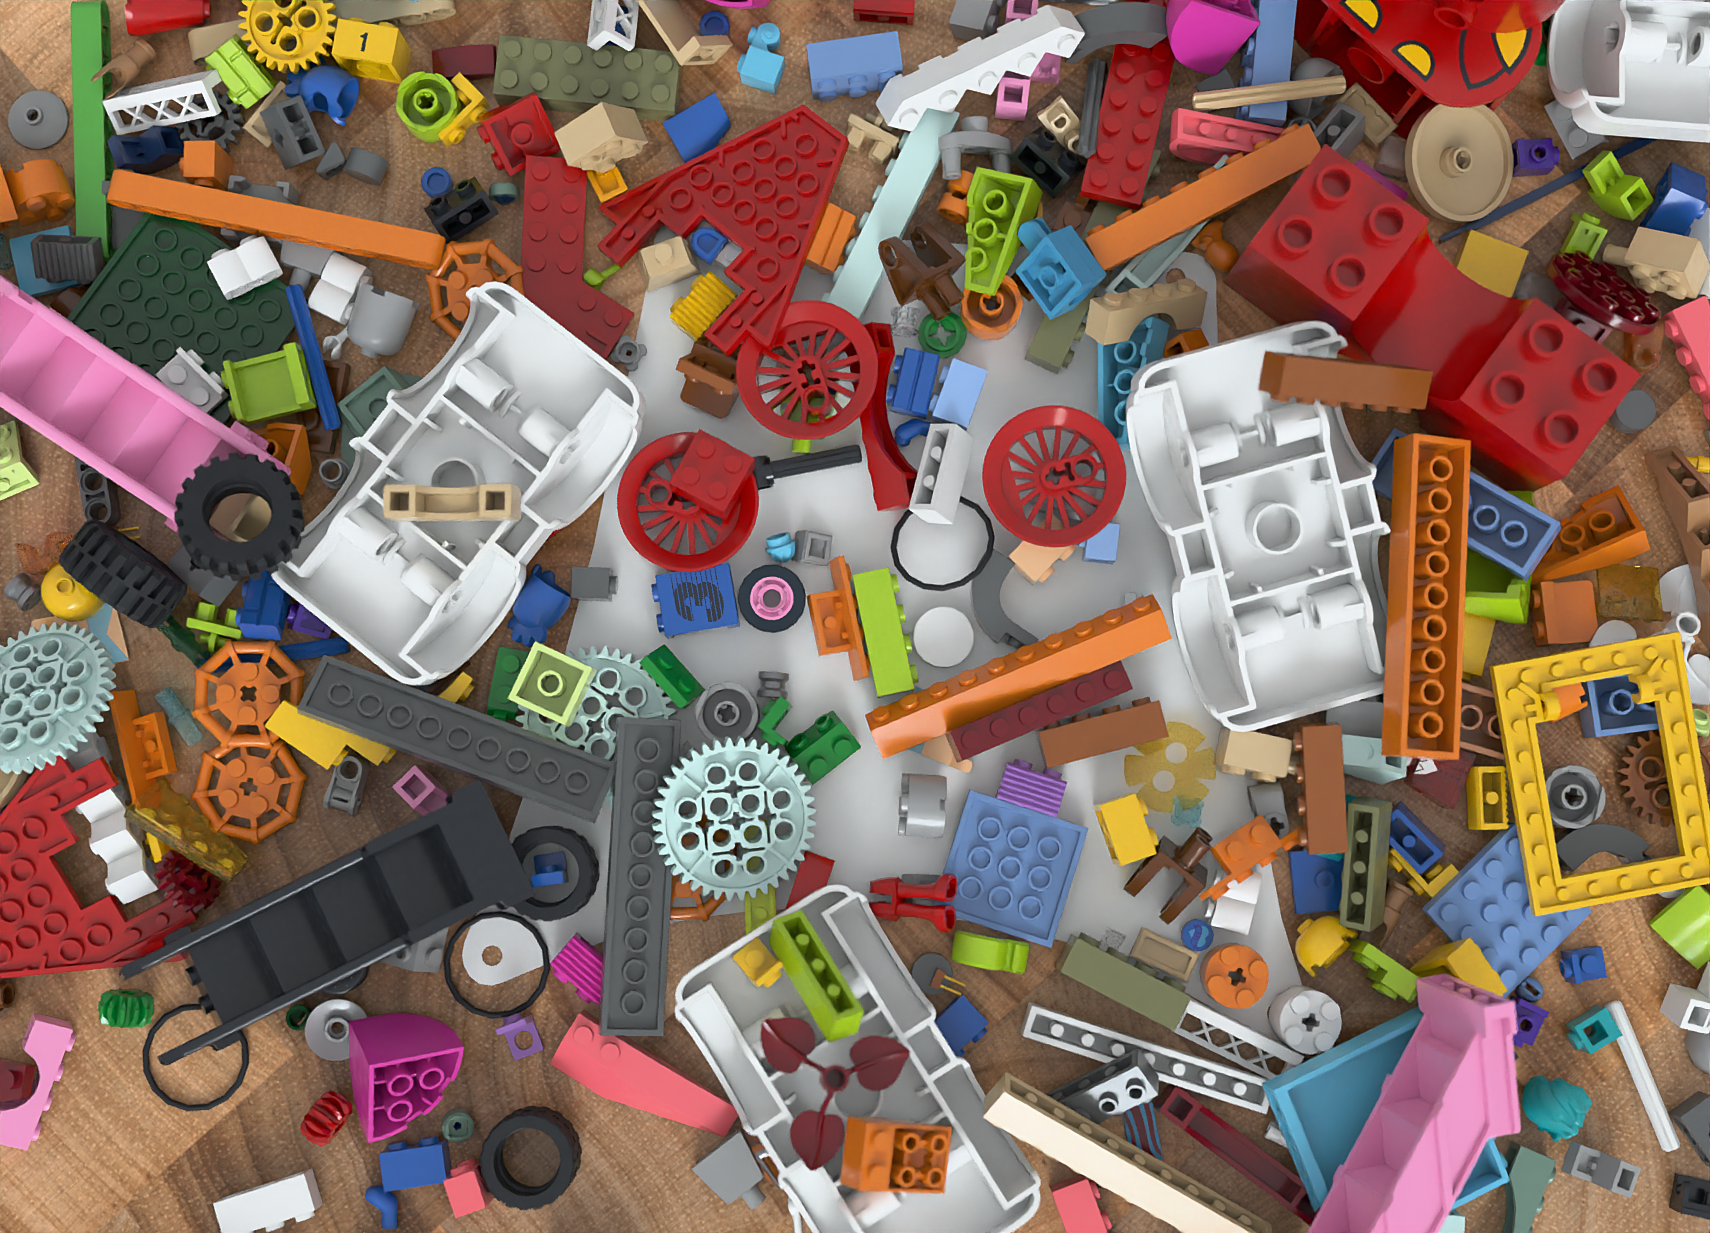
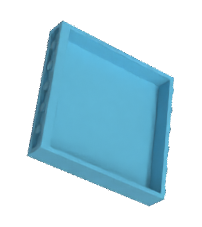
M1419 1006L1261 1083L1315 1212L1324 1203L1333 1186L1335 1172L1340 1164L1344 1165L1380 1098L1381 1086L1387 1075H1392L1424 1015ZM1496 1137L1487 1140L1450 1211L1510 1181L1506 1168H1508L1507 1161L1502 1153L1498 1151L1494 1142Z

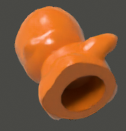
M1216 220L1210 222L1191 244L1193 247L1204 251L1205 262H1209L1217 271L1228 272L1238 261L1239 252L1231 243L1223 238V231H1221L1223 221Z

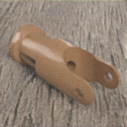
M138 38L134 41V46L125 54L120 53L92 77L91 82L99 79L107 71H111L117 83L115 88L104 97L105 99L111 98L139 76V71L148 63L153 64L157 60L156 52L149 43Z
M1391 878L1388 881L1389 887L1385 893L1383 922L1387 926V932L1378 950H1381L1383 945L1386 944L1402 916L1400 911L1409 896L1413 897L1415 892ZM1360 930L1357 938L1358 940L1361 938L1364 932L1363 930Z

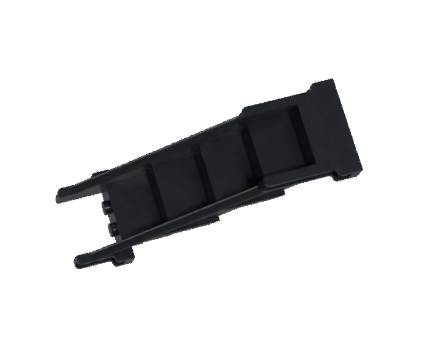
M479 779L446 797V806L378 836L350 853L191 932L188 925L170 933L163 939V947L123 966L119 971V977L123 982L181 954L183 955L188 966L185 969L186 977L191 986L197 985L202 995L198 998L199 1004L205 1015L211 1014L216 1028L157 1056L160 1064L167 1066L207 1046H210L214 1051L224 1049L242 1040L239 1030L490 906H495L499 911H504L536 894Z

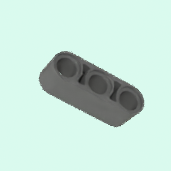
M74 456L86 520H99L98 512L102 507L106 506L108 514L100 521L111 527L116 526L121 518L116 483ZM101 476L103 484L98 490L94 491V480Z

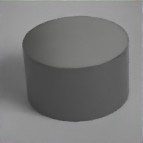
M351 148L343 171L365 183L381 186L389 163L369 151Z
M1630 390L1609 417V420L1617 430L1623 433H1634L1652 423L1656 415L1655 402L1644 391Z
M927 952L920 955L914 961L911 969L912 979L915 980L923 993L929 995H936L946 990L942 987L937 990L929 986L936 968L945 971V975L950 978L953 976L948 960L936 952ZM943 978L941 985L949 987L951 980Z

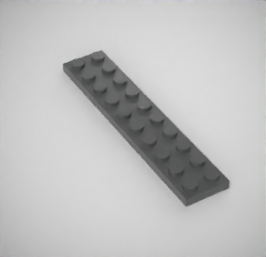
M323 655L297 708L298 714L473 779H480L481 782L594 824L614 778V762L327 655Z
M617 717L599 1035L663 1036L672 873L670 870L673 864L666 866L663 860L668 854L660 855L657 850L664 843H656L654 841V836L661 833V831H655L652 828V824L660 821L652 816V811L661 810L653 801L654 799L664 797L657 790L658 787H668L663 776L674 777L675 774L671 769V765L679 767L681 720Z

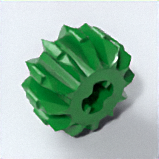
M111 989L101 994V1000L98 1004V1019L102 1024L109 1025L110 1027H120L121 1029L142 1028L151 1023L155 1007L153 1005L154 998L150 993L143 992L142 990Z

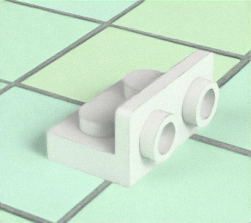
M179 347L175 350L178 354L156 376L166 386L205 413L210 414L229 396L223 390L225 387L223 381L214 371L208 375L200 367L205 362L192 349L186 353Z

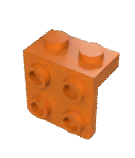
M1582 580L1560 583L1546 581L1531 585L1529 605L1532 608V633L1536 640V647L1591 642L1598 630L1594 591L1591 581Z

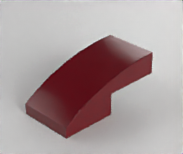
M493 44L456 46L432 51L433 73L441 74L448 81H451L459 72L471 81L495 76L497 53L496 46Z

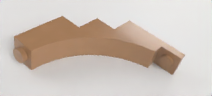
M1674 445L1646 453L1645 463L1659 479V494L1673 519L1681 539L1693 580L1698 618L1701 623L1698 637L1710 651V484Z

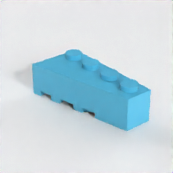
M1155 317L1145 318L1135 328L1128 341L1106 346L1098 342V420L1112 433L1121 450H1130L1126 426V402L1131 393V380L1142 366L1160 360L1163 357L1170 323Z

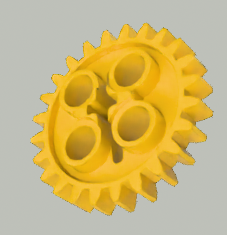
M282 0L241 1L248 7L247 11L238 12V15L246 19V22L239 24L238 28L248 32L241 37V40L245 43H252L247 48V51L251 54L258 53L256 60L261 64L267 60L266 67L274 70L278 64V71L285 74L289 66L291 72L298 74L299 65L306 71H309L310 61L321 65L318 56L320 54L327 57L330 56L325 47L327 45L333 46L334 41L330 39V36L335 35L336 28L332 27V24L337 23L339 18L336 15L330 14L337 9L334 3H326L328 0H292L288 7L282 8ZM306 1V6L302 7V2ZM315 14V24L312 27L306 28V17ZM272 18V28L267 32H263L262 26L264 21ZM288 18L293 22L291 27H288L285 23ZM296 38V48L293 51L287 52L286 44L288 40ZM276 39V44L273 45L272 40Z

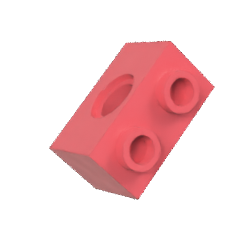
M475 1158L456 1164L457 1167L450 1170L451 1175L443 1181L455 1218L486 1208L494 1199V1195L490 1190L488 1191L485 1181L481 1177V1162H476Z

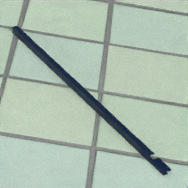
M1640 137L1612 151L1616 160H1619L1659 139ZM1588 164L1492 211L1480 219L1474 220L1438 239H1441L1439 245L1460 235L1464 230L1477 231L1585 177L1582 170Z

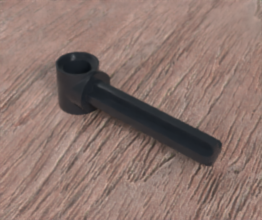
M852 445L771 462L767 455L753 457L755 458L753 475L758 490L773 487V484H775L774 479L860 463L862 461V453L859 445Z

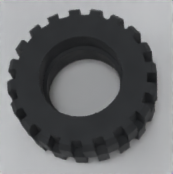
M228 453L229 459L220 461L219 456L211 458L210 466L204 468L200 464L193 470L195 473L193 479L186 477L181 485L184 491L183 493H178L175 500L177 511L174 512V519L178 528V534L187 553L196 560L199 567L205 571L211 570L214 576L221 579L228 575L231 576L232 581L242 582L243 576H251L253 581L261 579L260 573L268 570L270 574H273L279 570L278 564L281 561L287 564L293 557L291 551L293 548L298 549L302 541L300 534L304 532V512L295 484L291 483L289 475L283 469L277 470L274 462L268 459L260 462L258 455L249 453L246 459H241L239 453ZM247 493L264 499L271 509V520L266 529L257 537L243 542H230L217 537L211 530L209 523L210 515L215 506L226 497Z
M91 519L86 521L60 554L59 564L73 579L115 610L149 628L161 626L187 593V584L169 569L164 562L123 533L100 520Z

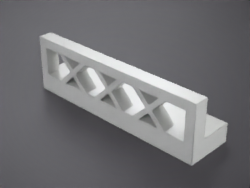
M592 0L587 46L597 51L610 40L627 51H631L635 47L639 11L637 0H623L629 10L627 14H624L618 4V0ZM616 23H620L626 33V37L615 31Z
M217 69L125 88L113 97L104 99L102 103L117 135L146 130L153 125L166 126L218 115L221 109L211 88L222 80ZM202 93L208 108L202 109L192 102L194 95ZM170 99L183 106L181 114H177L167 108ZM147 104L158 111L156 119H152L142 113L144 105ZM123 109L134 116L132 123L124 125L118 110Z
M1192 998L1175 1031H1173L1268 1079L1277 1075L1268 1070L1265 1059L1276 1056L1286 1061L1281 1072L1283 1073L1294 1066L1300 1065L1305 1057L1282 1042ZM1186 1013H1189L1200 1019L1202 1028L1189 1032L1181 1028L1180 1025ZM1219 1028L1228 1033L1231 1042L1217 1046L1212 1043L1208 1031ZM1204 1033L1207 1040L1197 1035ZM1248 1042L1256 1046L1259 1056L1246 1060L1240 1057L1236 1045ZM1230 1047H1233V1050H1234V1053H1235V1054H1233V1053H1231V1052H1229V1051H1227V1050H1225V1049L1230 1048ZM1261 1061L1263 1068L1254 1063Z

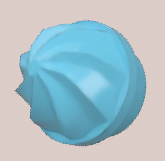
M789 532L779 533L766 539V553L774 561L786 563L794 556L796 543L794 539H791Z

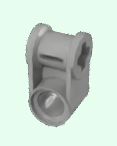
M360 755L345 756L339 766H335L331 782L324 796V808L330 809L333 807L347 811L349 816H356L363 799V791L370 771L369 763L364 757ZM350 761L355 762L358 766V773L354 778L350 777L346 771Z
M1276 780L1275 783L1266 782L1247 786L1248 800L1254 818L1262 814L1268 824L1271 822L1270 819L1275 824L1279 823L1280 829L1276 830L1275 834L1281 840L1288 834L1289 823L1279 780Z

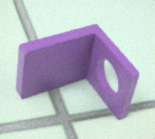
M521 1012L508 1016L503 1019L504 1025L495 1029L497 1035L505 1033L514 1060L544 1049L532 1014L522 1017ZM521 1031H527L533 1037V1044L528 1049H520L516 1045V1035Z

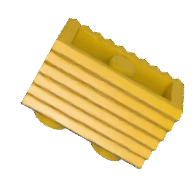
M711 271L706 276L703 274L699 275L690 287L692 289L690 294L685 299L683 297L678 298L670 308L672 312L670 314L671 321L694 342L706 338L704 333L738 297L732 289Z
M1504 766L1465 767L1468 829H1507L1509 825L1506 822L1509 819L1506 816L1509 813L1506 811L1508 800L1505 797L1508 794L1505 792L1507 781L1504 779L1507 776L1504 773L1507 769Z

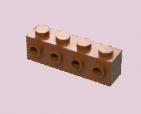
M1149 696L1131 701L1132 708L1121 710L1119 704L1103 708V715L1091 718L1090 712L1073 716V723L1061 726L1060 720L1042 727L1043 731L1037 732L1036 735L1045 768L1169 737L1160 701L1151 702Z
M1337 722L1297 724L1298 732H1293L1294 751H1299L1300 764H1295L1294 771L1296 783H1301V795L1296 796L1298 815L1302 814L1303 827H1298L1299 845L1304 846V850L1309 855L1347 853L1348 841L1341 724Z

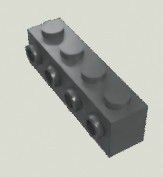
M1139 1048L1045 1093V1095L1099 1125L1113 1116L1123 1115L1128 1109L1140 1103L1150 1102L1158 1095L1159 1076Z

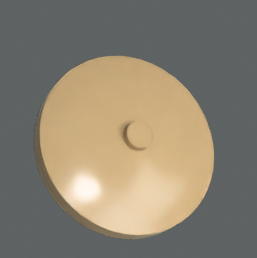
M1437 103L1425 110L1414 123L1405 149L1406 176L1410 188L1420 205L1438 219L1452 223H1463L1488 215L1505 197L1512 179L1514 160L1510 137L1499 117L1485 105L1456 108Z

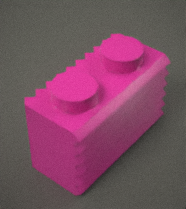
M576 932L551 961L550 965L554 967L551 972L563 983L566 984L568 980L578 988L575 991L576 994L586 1003L590 1004L591 1001H594L597 1005L600 1003L603 954Z

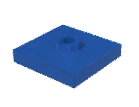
M1302 850L1288 851L1294 914L1339 910V903L1342 897L1343 883L1341 881V874L1344 867V857L1340 861H1335L1314 854L1309 855Z

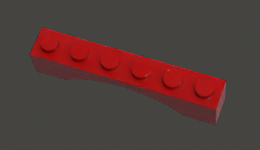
M870 322L863 326L871 336L876 348L878 379L869 404L859 416L862 440L865 444L868 459L867 467L871 475L874 490L873 498L877 505V511H897L909 507L918 471L908 463L900 452L892 436L887 417L886 387L890 367L895 356L890 324ZM853 346L845 351L847 357L857 355ZM860 363L850 366V372L860 374ZM852 382L854 387V393L857 389L859 382Z

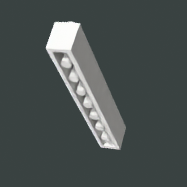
M1031 1002L1028 1004L1020 1030L1024 1037L1105 1063L1139 1048L1158 1074L1159 1080L1260 1113H1267L1269 1101L1261 1083L1269 1080L1268 1078Z

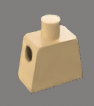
M682 236L668 239L639 251L637 265L647 292L701 274L692 245Z

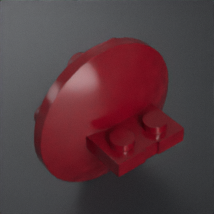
M1577 250L1574 254L1566 252L1556 253L1546 265L1547 273L1563 295L1553 310L1602 345L1613 329L1636 335H1649L1658 326L1661 311L1649 302L1652 298L1651 295L1642 288H1634L1616 274L1617 269L1605 261L1598 264L1592 261L1589 255L1580 250Z

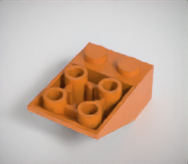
M848 1116L840 1183L858 1191L944 1194L952 1127L877 1117Z

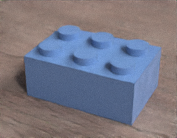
M897 31L806 44L813 100L819 99L822 102H829L837 99V96L849 95L856 98L865 96L867 92L879 90L882 93L889 79L903 72Z
M1628 674L1581 682L1585 695L1581 696L1580 700L1581 702L1587 701L1588 704L1587 707L1579 710L1583 738L1659 729L1655 702L1642 704L1632 702L1631 694L1639 693V688L1636 683L1629 682Z

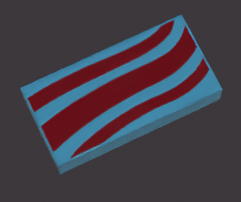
M1152 1100L1128 1109L1122 1115L1127 1142L1159 1160L1163 1159Z

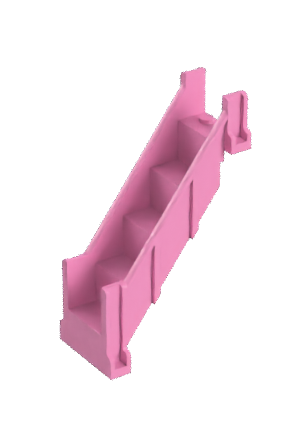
M0 275V407L167 516L168 518L164 524L178 533L174 512L177 511L175 504L177 494L184 491L181 486L186 477L191 479L195 477L193 470L200 464L204 468L210 466L211 458L219 456L220 461L229 459L228 453H239L241 459H246L248 453L258 455L260 462L268 459L276 464L278 471L283 469L290 476L291 469L267 453L268 441L236 420L231 428H228L135 363H130L52 308L46 307ZM211 527V530L217 537L229 541Z
M1447 974L1416 979L1418 1005L1424 1015L1392 1075L1388 1074L1382 1084L1381 1096L1344 1165L1340 1164L1335 1172L1333 1186L1308 1233H1439L1487 1140L1501 1135L1520 1132L1512 1039L1513 1034L1517 1033L1514 1001Z

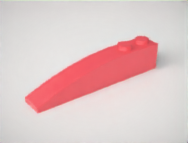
M585 1010L578 1014L550 1062L552 1066L603 1098L722 1137L727 1135L738 1117V1113L731 1102L627 1036L599 1035V1019Z

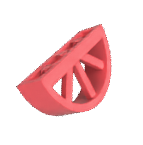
M1178 108L1171 115L1169 149L1175 156L1183 160L1215 166L1224 154L1230 158L1242 152L1243 156H1246L1254 151L1253 146L1267 138H1270L1271 142L1281 138V132L1285 129Z

